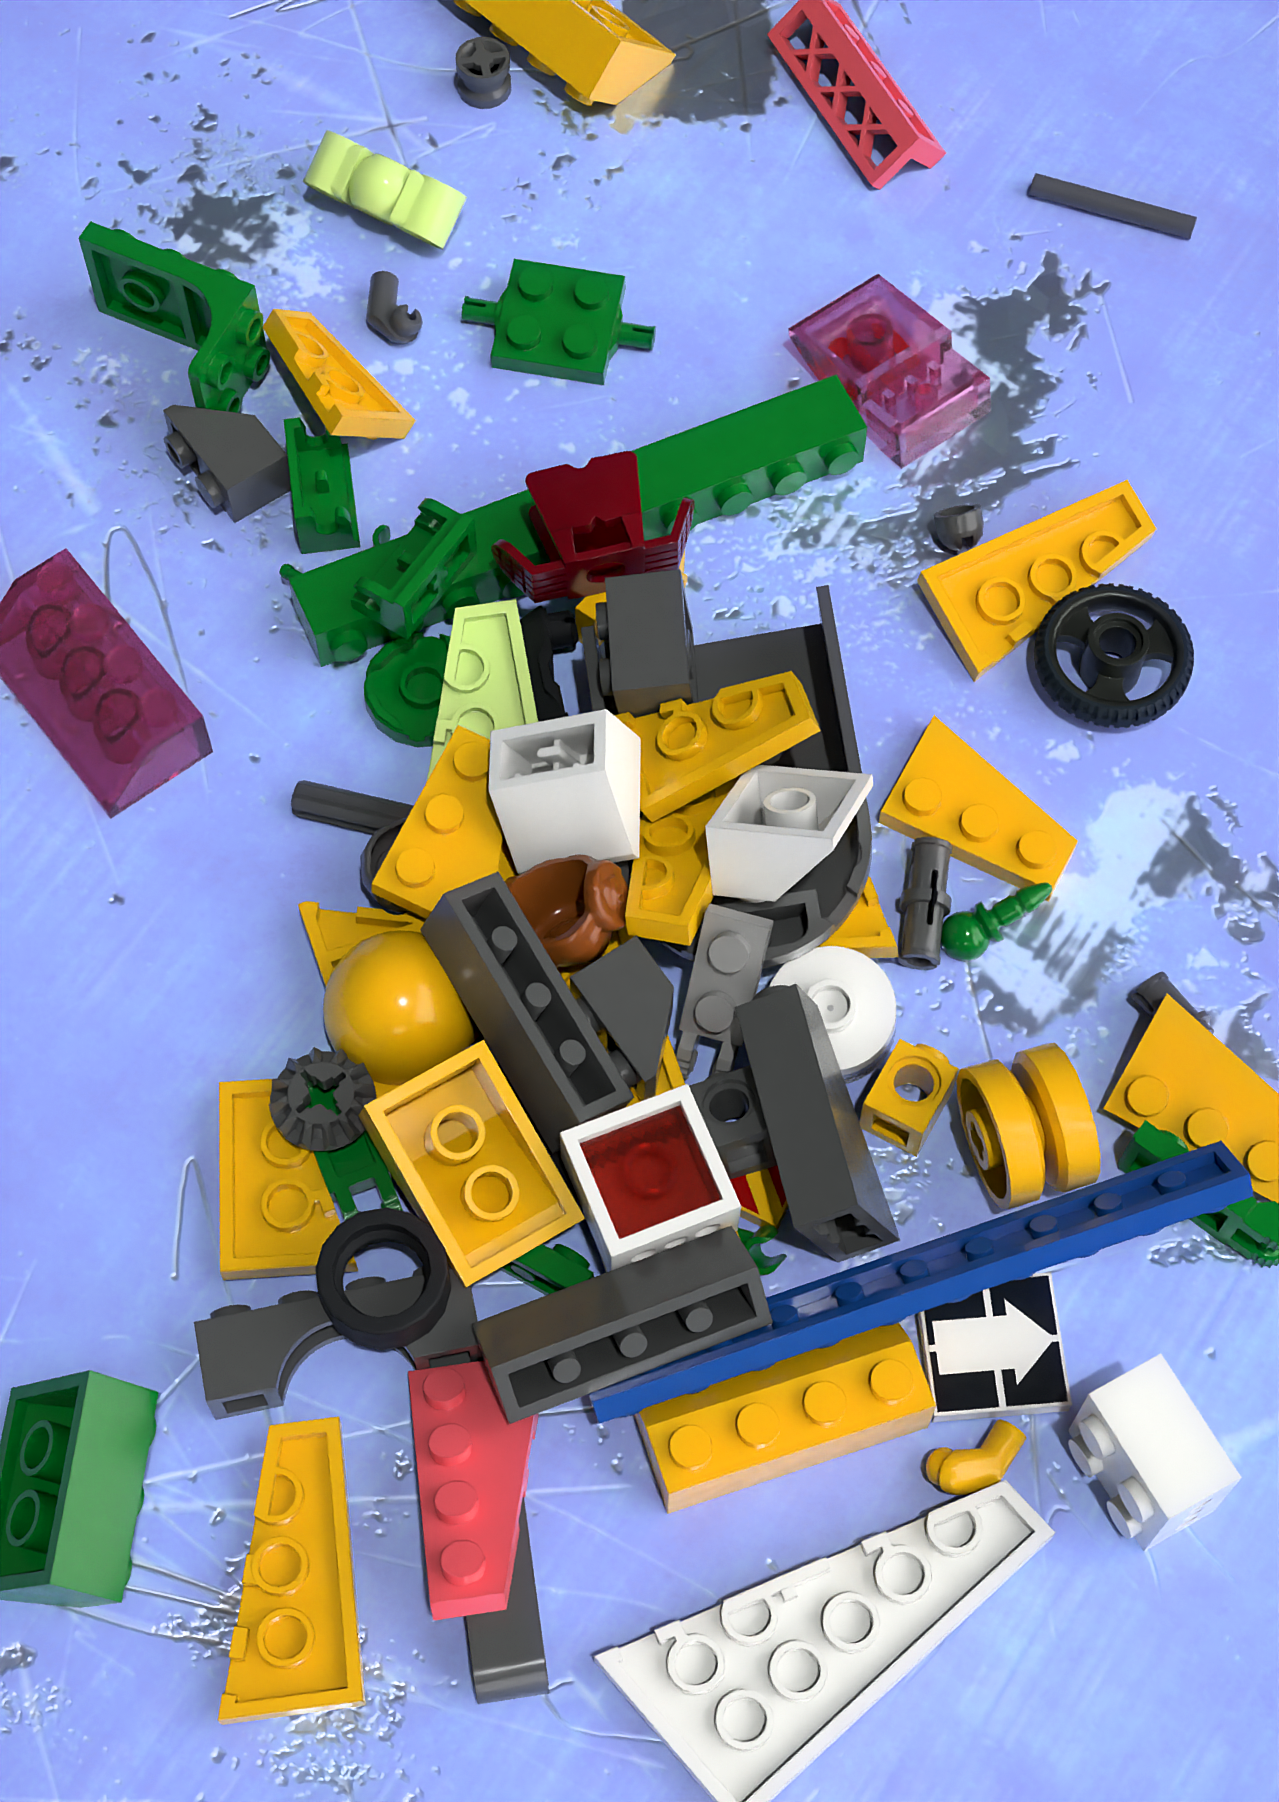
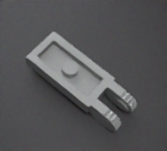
M711 903L707 907L679 1030H682L683 1034L676 1059L683 1079L687 1080L689 1074L694 1070L698 1056L696 1049L700 1036L723 1042L719 1056L715 1060L712 1074L722 1071H733L739 1046L742 1047L744 1043L735 1007L754 1000L757 994L774 920Z

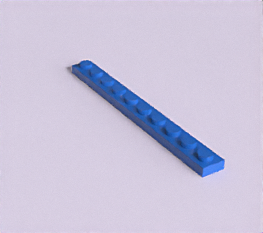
M1222 1141L1212 1143L766 1297L772 1324L588 1394L599 1424L618 1417L635 1415L646 1407L684 1394L701 1392L715 1383L750 1371L767 1369L776 1362L816 1348L833 1346L842 1339L879 1326L897 1324L908 1316L945 1303L963 1301L974 1293L1012 1280L1026 1279L1037 1271L1075 1258L1092 1256L1106 1247L1138 1236L1155 1234L1164 1227L1198 1215L1221 1211L1230 1204L1253 1197L1250 1173Z

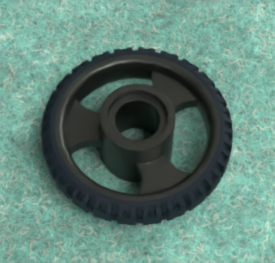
M1114 583L1098 584V587L1090 585L1080 588L1078 592H1071L1051 607L1042 620L1036 636L1034 647L1035 668L1042 686L1046 687L1045 691L1054 702L1058 701V706L1066 710L1067 713H1074L1075 718L1082 719L1087 723L1092 721L1096 726L1101 725L1109 728L1110 725H1113L1114 728H1129L1132 724L1135 727L1149 723L1150 720L1158 719L1178 703L1192 676L1194 649L1185 623H1182L1181 617L1176 614L1174 609H1169V605L1166 602L1164 603L1159 597H1152V593H1147L1143 589L1135 590L1133 589L1134 586H1124V584L1114 586ZM1101 610L1121 611L1143 619L1151 627L1146 630L1139 620L1123 613L1106 614L1093 622L1089 613ZM1057 642L1072 643L1083 650L1079 664V674L1083 683L1090 690L1086 692L1081 690L1063 672L1057 658ZM1104 652H1114L1123 658H1113ZM1160 659L1171 663L1170 674L1158 690L1139 699L1129 700L1125 694L1136 685L1144 661Z

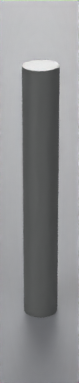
M1038 173L1034 175L1029 192L1031 196L1191 239L1197 220L1196 216Z

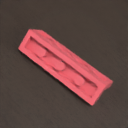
M799 0L768 32L767 36L871 186L880 190L910 159L931 169L947 154L841 4L834 0ZM808 18L813 25L809 49H795L788 38ZM822 59H837L839 62L835 86L821 87L818 83ZM850 81H852L855 86H850ZM863 96L866 102L862 124H847L844 119L848 97ZM877 118L882 124H876ZM889 134L897 147L876 166L871 159L874 135ZM855 135H860V140Z

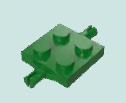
M514 258L507 288L500 296L498 302L465 296L462 305L461 316L463 321L469 320L495 325L496 334L490 355L492 368L604 386L609 361L617 352L619 345L644 348L652 351L656 337V326L623 322L621 308L626 290L625 276Z

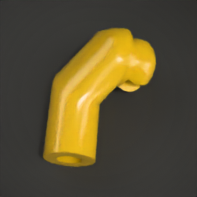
M999 1419L980 1448L952 1451L950 1448L941 1447L933 1451L926 1462V1475L930 1482L940 1485L941 1489L946 1493L952 1495L976 1493L1001 1481L1027 1438L1016 1426Z

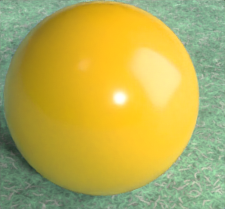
M401 930L389 931L361 941L351 948L338 962L326 986L323 1000V1018L328 1038L334 1050L337 1052L342 1049L347 1054L348 1059L355 1064L364 1063L369 1075L375 1082L400 1086L469 1048L474 1039L477 1025L422 933Z

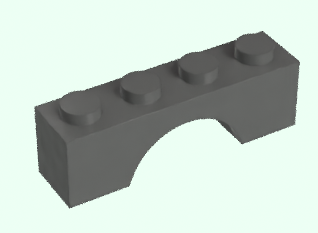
M449 1263L451 1292L445 1313L430 1333L408 1346L393 1348L407 1360L413 1370L484 1360L472 1323L478 1320L471 1285L464 1288ZM424 1266L417 1268L412 1273L413 1277L386 1282L385 1278L377 1276L354 1280L346 1285L344 1293L351 1305L365 1315L383 1317L399 1314L412 1306L421 1295L425 1282ZM310 1290L297 1291L282 1296L278 1300V1305L253 1310L248 1305L225 1306L214 1310L210 1314V1319L194 1322L206 1403L215 1420L284 1406L289 1384L303 1361L327 1344L348 1339L333 1326L323 1309L319 1294L316 1291Z

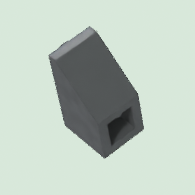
M171 405L163 410L169 435L164 437L163 440L172 459L180 468L189 465L197 475L195 482L205 501L212 508L220 505L234 523L291 491L287 454L255 415L181 405Z
M635 936L570 976V991L628 1088L633 1087L640 1099L644 1101L656 1095L673 1009L674 986L639 938Z

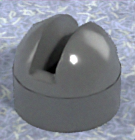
M979 504L954 506L934 514L937 534L940 541L948 549L961 551L962 538H965L969 548L977 545L983 536L984 521Z

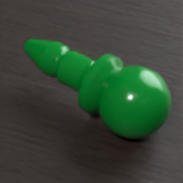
M1047 882L1026 886L1016 891L1014 896L1009 895L997 902L990 910L980 901L975 904L974 912L960 911L950 915L942 926L941 946L951 958L963 962L973 961L981 957L987 950L990 940L994 942L1004 940L1000 927H1007L1022 918L1024 913H1031L1036 910L1050 895L1052 886Z

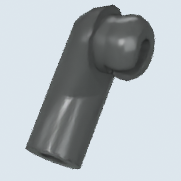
M387 271L375 272L370 279L366 317L369 324L393 343L404 344L417 338L418 331L423 324L420 312L415 309L410 314L407 312V304L399 306L396 304L399 285L396 275Z

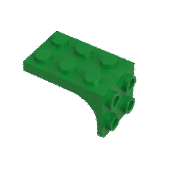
M90 221L78 239L99 312L197 350L198 352L192 359L188 369V377L196 408L239 413L244 395L253 381L258 382L263 378L270 362V351L267 349L263 330V315L259 309L255 285L238 279L227 270H214L191 261L173 249L163 250L137 240L124 230H112Z

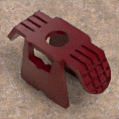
M624 451L594 457L583 468H575L569 464H563L531 472L525 478L526 487L535 503L529 509V519L548 556L549 563L535 566L517 548L503 539H499L491 546L492 555L501 570L534 603L565 596L568 599H578L606 592L605 578L678 570L691 529L695 501L694 499L683 498L671 535L644 541L636 454L632 451Z

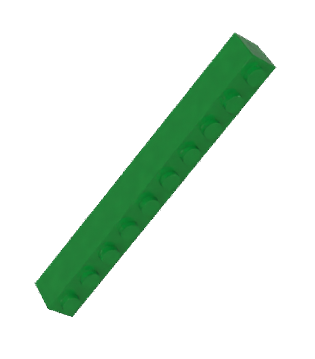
M837 374L632 450L636 454L638 462L644 541L671 535L680 504L684 497L694 499L695 501L691 531L697 524L721 515L731 516L738 514L755 502L776 494H791L805 483L829 474L840 475L846 473L856 464L863 462L868 427ZM528 489L465 512L475 520L477 553L413 633H419L423 628L447 619H453L455 608L492 603L505 597L516 598L524 595L501 570L492 555L491 546L499 539H503L517 548L535 566L550 562L529 519V509L535 503ZM406 535L288 578L295 612L321 667L337 661L347 662L354 660L368 649L401 637L353 609L351 598L357 592L353 587L361 577L371 579Z

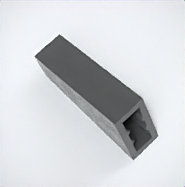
M797 984L790 986L776 985L761 990L755 995L754 1000L736 1006L735 1010L794 1228L838 1263L900 1241L893 1216L818 1005Z

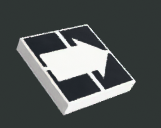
M1051 1272L1036 1273L1023 1280H1012L974 1293L963 1301L945 1303L918 1313L926 1380L936 1403L932 1423L1069 1411L1072 1402Z

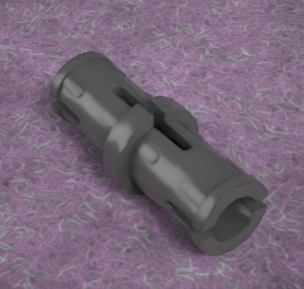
M921 837L915 839L911 845L912 859L908 889L902 892L900 899V908L905 913L899 962L912 969L930 970L940 965L941 958L939 954L943 917L949 915L951 911L952 899L946 893L950 854H952L953 848L951 843L940 838Z

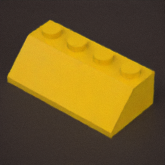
M453 0L464 11L477 17L483 15L492 22L489 28L491 33L512 46L521 45L529 52L526 59L531 65L548 75L554 76L557 74L567 82L564 90L571 97L588 106H592L594 101L613 105L619 104L669 66L676 56L674 52L607 0Z
M897 1323L879 1326L842 1339L833 1346L816 1348L784 1359L764 1370L750 1371L715 1383L701 1392L684 1394L646 1407L634 1416L667 1514L928 1428L936 1408V1403L912 1341L901 1325Z

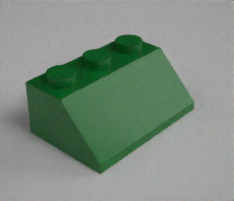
M91 1370L11 1388L0 1442V1600L76 1608L122 1603L124 1587L128 1583L132 1570L130 1553L136 1519L144 1502V1488L142 1484L148 1450L156 1433V1419L154 1416L159 1392Z

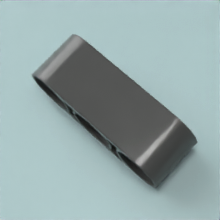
M524 1497L522 1498L519 1516L520 1532L507 1610L466 1616L478 1704L550 1694Z

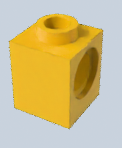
M899 1039L863 1102L859 1121L861 1129L917 1157L952 1094L959 1068L951 1065L943 1053L929 1045L916 1044L914 1046ZM904 1084L916 1085L926 1093L927 1098L921 1101H908L902 1098L895 1088Z

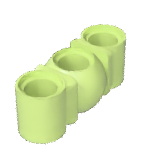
M326 130L303 180L304 184L354 209H358L391 226L395 225L401 231L439 249L444 248L467 199L464 194L434 178L420 174L415 170H411L386 156L373 154L366 147L329 130Z

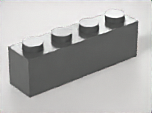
M493 873L444 893L420 930L552 1154L560 1151V1132L623 1109L634 1096L500 873Z
M731 1225L472 1323L490 1380L509 1424L767 1326L773 1322L758 1267Z

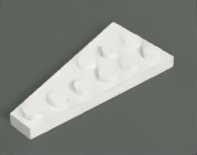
M1004 1480L931 1511L926 1517L889 1533L885 1531L861 1541L860 1545L828 1559L824 1557L723 1601V1604L681 1622L677 1620L654 1630L653 1634L618 1648L617 1646L595 1655L594 1662L714 1802H771L1053 1538L1055 1532L1022 1496Z

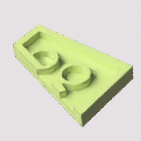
M516 599L455 608L427 781L457 725L490 739V732L493 730L538 722Z

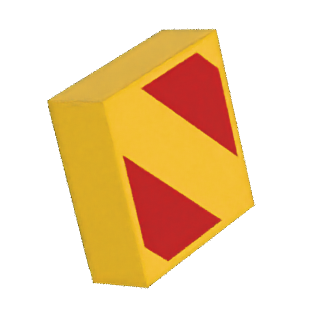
M778 1166L730 1179L741 1204L740 1217L760 1227L771 1225L778 1229L789 1208Z

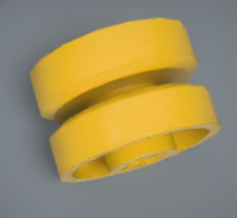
M1055 1042L1045 1043L1016 1052L1011 1070L998 1059L988 1060L959 1069L956 1079L957 1100L963 1129L980 1178L990 1197L999 1208L1008 1210L1039 1200L1045 1181L1058 1192H1067L1096 1183L1100 1175V1148L1095 1122L1078 1074L1066 1053Z

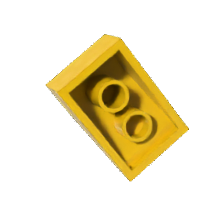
M484 1040L364 1105L358 1115L389 1172L412 1208L423 1222L433 1228L445 1247L447 1262L464 1288L585 1219Z

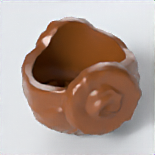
M577 854L566 858L546 860L535 865L522 875L509 877L505 880L507 887L556 968L592 962L607 949L613 931L622 929L626 924L625 911L629 887L622 875L621 868L610 860H597L588 855Z

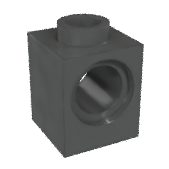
M750 1065L731 1072H718L710 1075L704 1081L689 1085L729 1179L777 1166ZM731 1118H740L733 1122H725Z

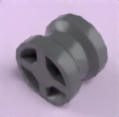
M476 37L467 40L459 47L456 52V70L459 74L458 93L462 101L478 109H491L505 102L511 93L510 55L506 46L497 39Z

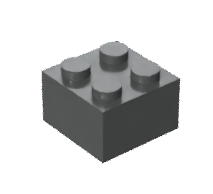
M681 570L605 578L607 602L596 603V620L599 639L604 640L606 658L599 660V670L603 696H608L609 712L613 715L630 712L634 718L660 712L661 703L681 698L687 705L699 702L693 625Z

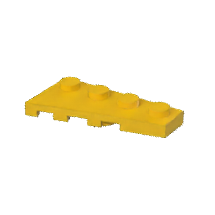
M338 1416L269 1425L254 1509L255 1522L250 1551L246 1555L242 1577L243 1591L237 1625L233 1629L229 1651V1671L225 1693L221 1697L217 1720L221 1725L366 1706L342 1423Z

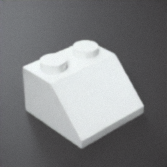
M757 765L743 773L705 826L713 895L734 897L746 903L775 902L834 850L872 789V774Z

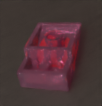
M880 274L874 275L788 328L790 339L819 381L837 374L868 427L867 437L901 469L991 412L990 378L952 348V331Z

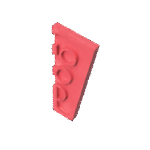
M484 1360L408 1371L429 1598L433 1621L507 1610L520 1532L519 1516L522 1498L526 1496L529 1478L528 1462L532 1439H535L539 1414L509 1424L490 1380Z

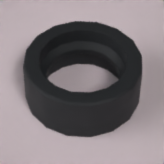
M390 1208L362 1211L340 1223L323 1243L315 1269L318 1294L323 1309L335 1329L357 1345L379 1350L408 1346L430 1333L445 1313L451 1292L445 1247L433 1228L412 1213ZM390 1241L406 1245L416 1252L424 1265L425 1282L422 1293L415 1303L399 1314L383 1317L365 1315L352 1306L344 1293L343 1286L345 1268L352 1256L371 1244Z

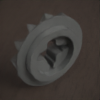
M313 1047L309 1054L298 1059L288 1058L285 1069L277 1079H272L269 1108L275 1126L288 1141L298 1147L311 1151H330L350 1144L366 1130L358 1115L364 1105L377 1099L375 1085L364 1063L355 1064L350 1061L342 1049L337 1052L321 1051ZM308 1082H311L313 1085L317 1084L323 1090H327L333 1085L336 1087L339 1085L333 1092L339 1115H336L331 1109L327 1110L321 1104H317L311 1109L308 1107L305 1109L312 1101L307 1085Z

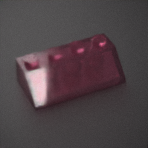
M67 548L13 581L0 602V679L110 819L213 753L203 715Z

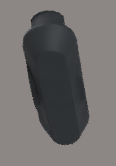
M538 606L521 618L520 623L538 722L569 716L568 712H565L560 686L554 681L553 650L571 646L574 648L579 638L575 616L572 612L566 609V611L547 614L546 608Z

